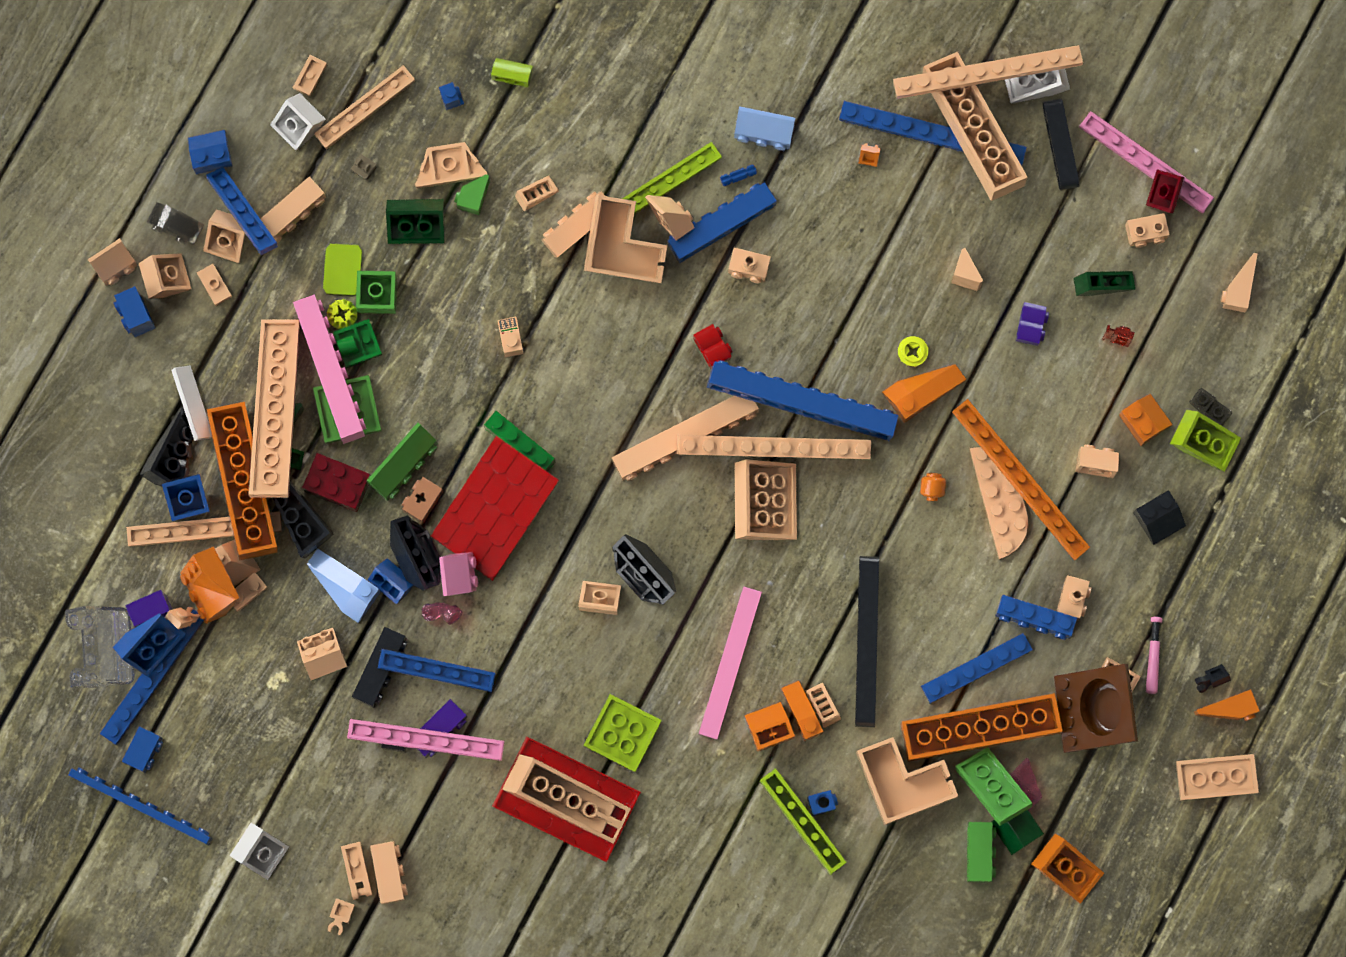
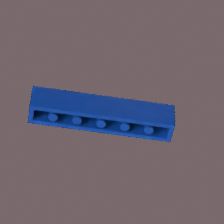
M765 182L761 185L757 183L750 188L748 193L738 194L731 203H723L717 208L716 212L705 214L702 216V220L697 223L692 222L695 228L677 241L672 236H669L668 246L678 262L681 263L776 206L777 201Z

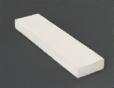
M191 366L173 368L172 374L194 441L212 438L209 421Z

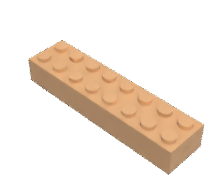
M955 52L925 65L923 73L962 67L965 64L958 52ZM972 85L931 93L990 200L993 201L1024 187L1027 175L977 86Z

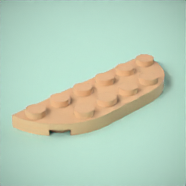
M981 447L970 448L973 466L998 559L1000 560L1015 552L1026 536L1028 516L1021 495Z

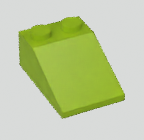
M1186 410L1170 444L1184 453L1225 472L1241 437L1198 411Z

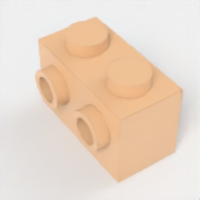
M1165 213L1127 220L1125 224L1130 247L1141 248L1151 242L1161 244L1169 237Z

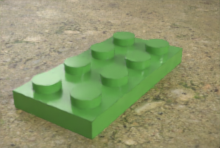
M988 747L955 766L958 774L999 826L1032 807L1030 799Z

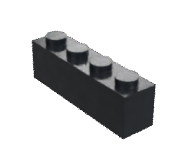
M384 626L353 692V699L372 708H375L376 704L380 705L384 696L381 693L384 687L387 688L392 679L390 677L391 671L378 668L381 649L404 653L408 645L405 635Z

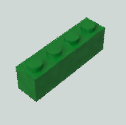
M495 411L484 424L485 430L494 437L498 436L548 472L556 463L552 455L499 412Z

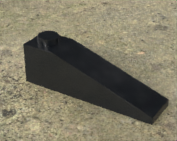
M183 407L179 409L140 473L142 477L161 487L163 483L189 476L190 469L188 467L189 460L192 457L191 446L194 438Z

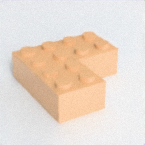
M601 195L595 197L584 271L653 283L662 282L664 266H658V262H665L667 245L630 239L636 201Z
M894 737L856 752L884 826L958 797L953 781L946 782V779L950 777V773L944 760L907 773Z

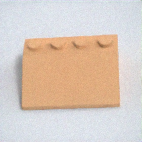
M747 459L735 463V539L797 540L796 464Z

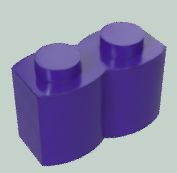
M1024 302L1016 335L1017 342L1038 346L1040 341H1044L1045 331L1042 329L1043 324H1047L1049 312H1046L1047 307Z

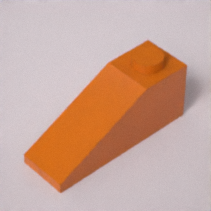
M797 681L781 688L804 741L823 734L821 725L800 682Z
M1248 690L1200 708L1194 713L1196 716L1234 720L1244 718L1245 721L1256 717L1255 714L1259 712V708L1252 691Z

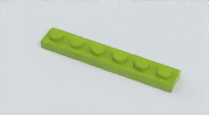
M710 142L622 199L636 201L634 214L649 205L645 198L647 195L663 197L721 160L722 156L714 144Z

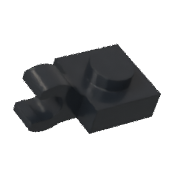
M1223 664L1206 670L1205 676L1197 677L1194 681L1197 684L1196 688L1199 693L1207 691L1210 685L1215 688L1231 681V678Z

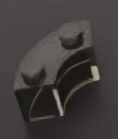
M158 202L155 204L147 220V223L152 225V230L160 234L165 232L176 237L175 240L183 245H186V243L194 245L204 227V224Z

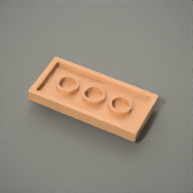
M1254 754L1176 761L1180 801L1259 793Z

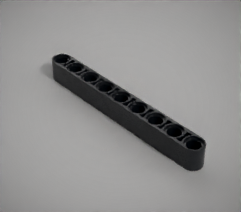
M873 556L859 557L855 727H875L879 557Z

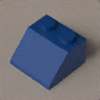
M225 130L188 138L189 152L195 174L233 166Z
M200 474L162 484L172 521L209 512Z

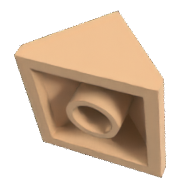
M966 248L961 250L951 283L978 291L982 286L983 279Z
M583 581L578 606L579 611L618 615L621 585Z

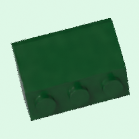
M444 199L387 200L386 225L388 244L445 243Z

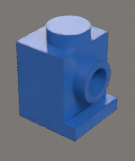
M453 82L439 87L446 110L464 104L459 87H454Z

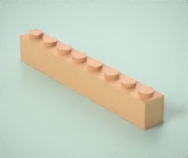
M733 396L612 457V462L622 481L625 479L630 481L637 477V473L643 470L648 472L655 468V464L659 462L664 464L672 459L671 456L677 454V435L719 436L723 433L722 430L728 427L733 429L740 425V421L744 419L749 421L755 418L759 408L754 401Z

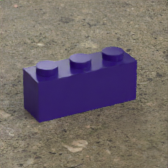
M449 699L420 729L452 733L456 728L460 730L467 723L465 720L467 715ZM417 749L425 758L428 756L433 757L437 753L436 751Z

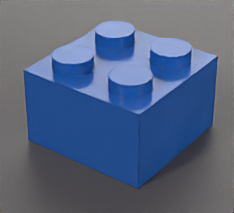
M135 286L114 295L116 299L113 302L120 316L124 317L121 321L128 334L132 333L134 337H137L155 329L143 298Z

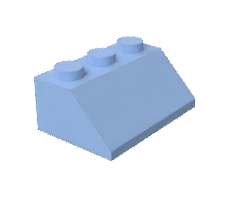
M739 106L734 138L743 143H748V141L756 142V145L762 147L771 145L777 150L790 149L795 118Z

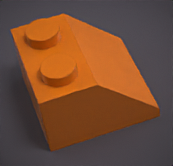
M1151 394L1137 400L1119 414L1140 446L1172 426V423Z

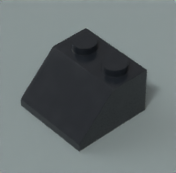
M1169 490L1133 512L1153 545L1186 527L1181 510Z

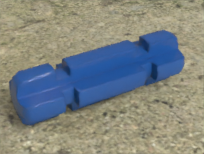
M752 164L746 166V169L741 168L730 172V175H722L720 180L723 186H727L731 182L735 183L746 179L747 176L756 175L757 170Z

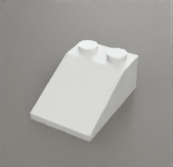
M1065 69L1005 79L1010 103L1052 96L1070 89Z

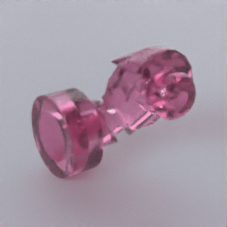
M445 602L425 604L421 613L426 621H434L443 614V619L451 625L459 620L463 611L457 605L451 606L447 603L445 604Z

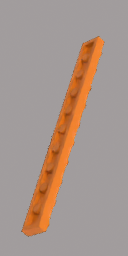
M967 399L953 410L952 413L1073 560H1076L1087 551L1090 546L972 403Z

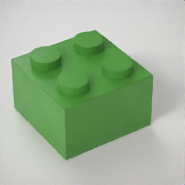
M357 271V312L396 314V272Z

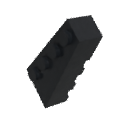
M291 480L289 483V498H273L297 547L300 558H307L334 535Z

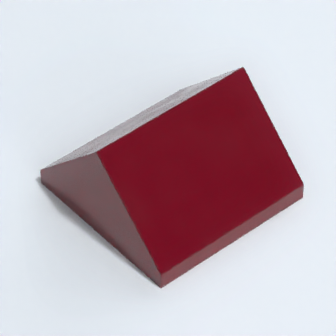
M1157 169L1146 206L1174 214L1185 177Z

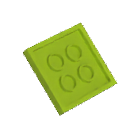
M610 694L583 746L636 772L662 720Z

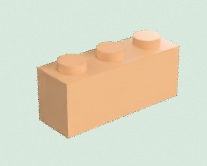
M394 841L371 845L380 903L383 905L404 901L405 895H408L406 883L402 884L401 876H404L403 865H399L398 857H401L399 845L395 846Z

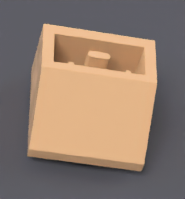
M333 628L323 630L320 633L297 641L310 680L347 667Z

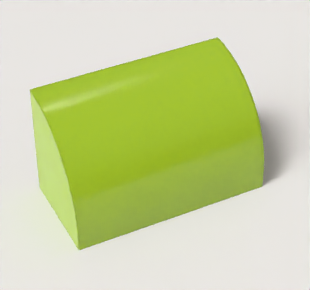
M496 58L491 78L495 81L529 88L534 66Z

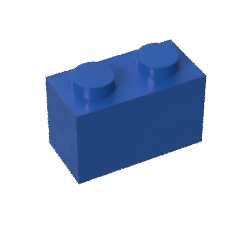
M139 726L122 762L146 773L154 764L155 760L153 757L155 753H159L163 746V742H161L163 738Z

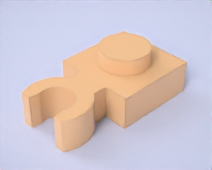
M180 607L168 611L165 617L177 629L191 626L192 623L198 620L200 615L192 614V607H188L186 611Z
M336 898L330 917L334 918V922L330 923L328 931L331 932L334 926H338V935H341L343 933L342 924L343 922L349 924L355 905Z

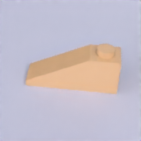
M1253 253L1227 287L1226 291L1222 292L1221 302H1224V309L1240 312L1247 311L1257 253Z

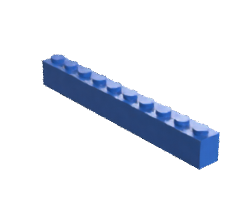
M715 361L711 368L706 388L890 441L894 435L898 415L894 414L891 410H879L874 405H862L850 398L845 400L839 398L834 393L825 394L817 388L808 389L802 387L800 383H788L779 377H767L762 372H750L742 366L733 367L725 361Z

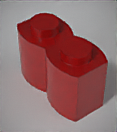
M713 324L693 334L692 337L710 369L715 361L727 362L732 358L731 353H733L730 345L723 342L721 338L723 334L720 328H715Z

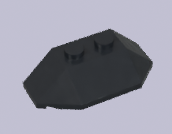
M408 515L392 520L390 522V547L406 581L422 591L438 586L441 581L440 555L428 530L411 520V517Z
M625 534L612 547L616 572L642 601L663 605L677 592L672 572L646 543Z

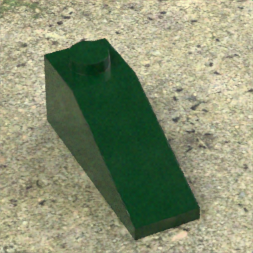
M1133 271L1085 272L1073 278L1076 296H1095L1135 290Z

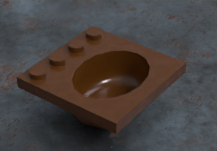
M1128 664L1054 676L1058 711L1063 731L1061 735L1064 753L1138 742Z

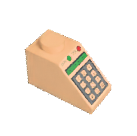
M512 317L498 320L505 358L524 354L517 318Z

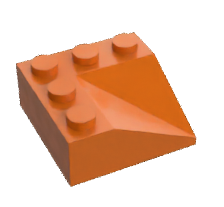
M214 546L194 554L180 572L181 581L187 586L189 597L192 602H195L199 617L204 620L205 624L226 616L239 599Z

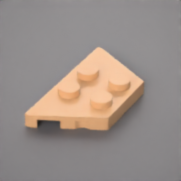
M465 142L427 148L415 186L418 189L478 179L488 174Z

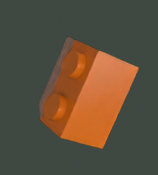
M1054 834L1031 863L1043 875L1080 904L1104 874L1082 853L1057 834Z

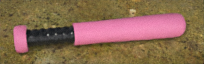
M1151 617V622L1153 623L1152 639L1150 641L1146 692L1148 694H1156L1158 691L1160 623L1163 621L1160 617Z

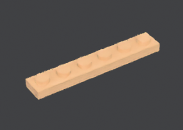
M403 65L316 131L314 135L325 149H328L415 82L414 77Z

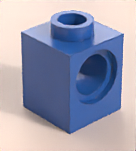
M831 790L807 797L812 816L835 811V806L838 805L836 794H832ZM826 798L829 801V806L821 808L818 805V800Z

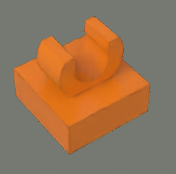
M868 143L862 145L858 163L877 167L880 153L878 145H875V147L868 146Z

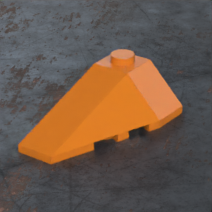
M956 364L897 381L882 393L905 423L966 381V378Z

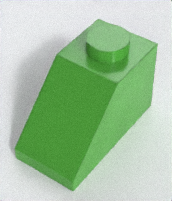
M485 174L462 186L460 192L457 191L454 201L457 203V209L476 215L480 214L490 183L489 175Z

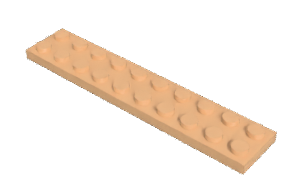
M261 320L249 484L250 497L289 498L300 333L299 320Z

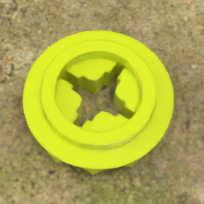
M345 299L335 300V302L329 305L327 318L333 327L342 329L355 323L357 310L351 301ZM339 307L343 311H347V313H345V321L341 316L337 317V315L339 314Z
M907 337L899 344V358L907 366L916 367L923 364L927 359L928 346L919 337ZM909 347L912 349L918 348L916 352L917 357L914 355L907 357L910 352Z

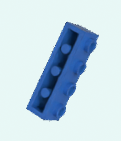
M1006 595L1001 596L995 615L1001 621L1008 623L1013 621L1018 623L1020 627H1032L1037 632L1043 634L1052 633L1055 634L1056 638L1062 640L1069 639L1072 636L1077 617Z

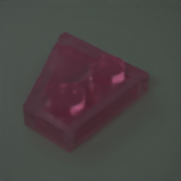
M1026 758L1010 776L1032 802V807L1028 809L1030 811L1039 802L1042 795L1036 783L1030 761Z

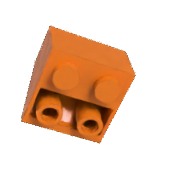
M781 702L744 715L758 752L795 738Z

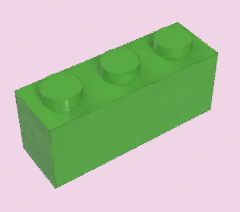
M992 822L967 823V882H992V878L996 876V868L992 866V858L996 857V847H992V839L996 838V827H992Z

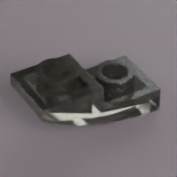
M1202 387L1189 401L1201 414L1221 426L1232 415L1230 409L1218 402L1216 397Z

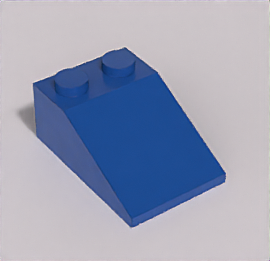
M157 614L125 633L113 649L121 659L145 676H148L186 633L182 629H177L161 614Z

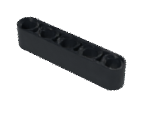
M1063 100L1045 101L1042 103L1059 190L1079 187V177Z

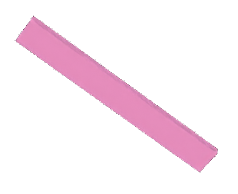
M1091 111L1079 126L1080 129L1153 180L1157 169L1184 177ZM1185 177L1179 198L1203 214L1214 197Z
M743 586L699 735L718 739L762 592Z
M350 719L347 739L498 761H502L505 741L354 719Z

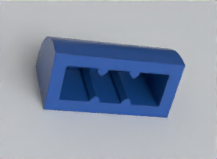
M388 558L376 566L368 578L370 583L376 586L395 604H398L414 586L406 581L402 570Z

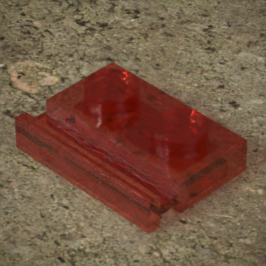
M1107 325L1101 340L1107 338L1110 339L1111 343L1129 347L1135 332H1132L1130 328L1125 326L1111 329V325Z

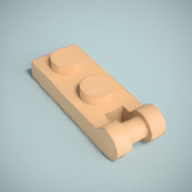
M356 842L341 846L353 900L359 899L360 896L364 895L367 897L372 896L361 843ZM363 882L364 887L357 889L356 883Z

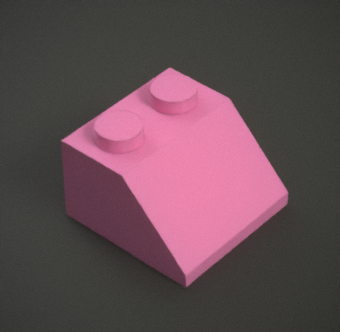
M473 552L449 554L439 557L443 596L476 591L478 578L475 576L474 571L476 559L473 557Z

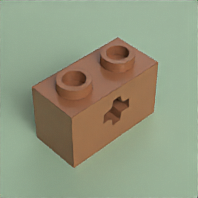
M424 477L415 482L412 488L414 490L410 497L407 496L402 503V506H404L402 508L403 512L422 524L443 494L442 488ZM423 495H424V498H425L426 501H425V502L421 501V502L419 503V501H418L417 498H418V497L422 498Z

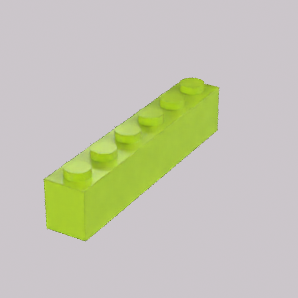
M776 768L760 779L761 785L829 875H832L847 863Z

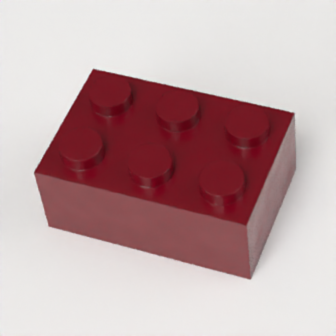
M316 453L302 489L306 493L358 512L369 486L367 480L371 475Z

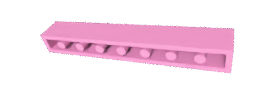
M315 295L293 302L343 444L365 437L363 430L366 429L363 418L359 419L357 413L360 412L357 401L353 402L351 398L354 392L351 384L347 385L345 381L348 378L345 367H340L339 362L342 361L339 350H334L333 345L336 344L333 333H328L327 328L330 327L327 316H322L321 311H324L321 299L317 301Z

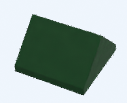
M1029 810L1024 811L1001 826L995 820L992 821V826L996 827L997 834L1011 855L1044 834Z

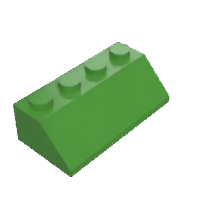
M417 422L368 478L367 481L370 487L385 500L394 499L400 492L398 489L401 485H406L411 480V474L415 469L418 471L425 463L423 460L428 455H433L437 450V440Z

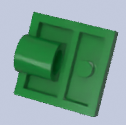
M369 319L333 332L346 368L382 355Z

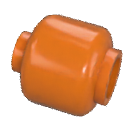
M926 473V476L922 477L920 493L927 497L926 500L938 501V498L945 495L946 479L942 477V474Z

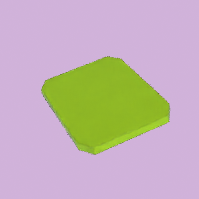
M329 244L326 248L323 289L326 294L356 295L357 271H361L362 250L359 245Z

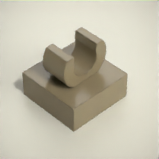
M360 154L350 170L367 181L377 167V164Z

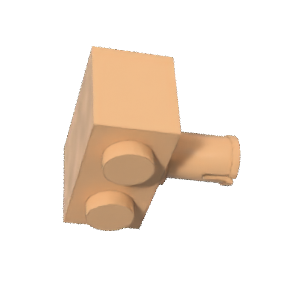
M734 248L728 273L737 279L745 277L754 283L765 282L771 256Z
M1067 575L1057 612L1077 617V621L1081 616L1084 617L1087 608L1084 605L1085 598H1089L1092 588L1089 587L1090 581Z

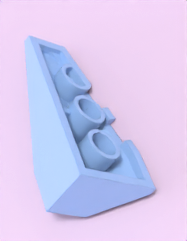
M319 549L315 551L307 563L340 610L359 623L380 594V590Z

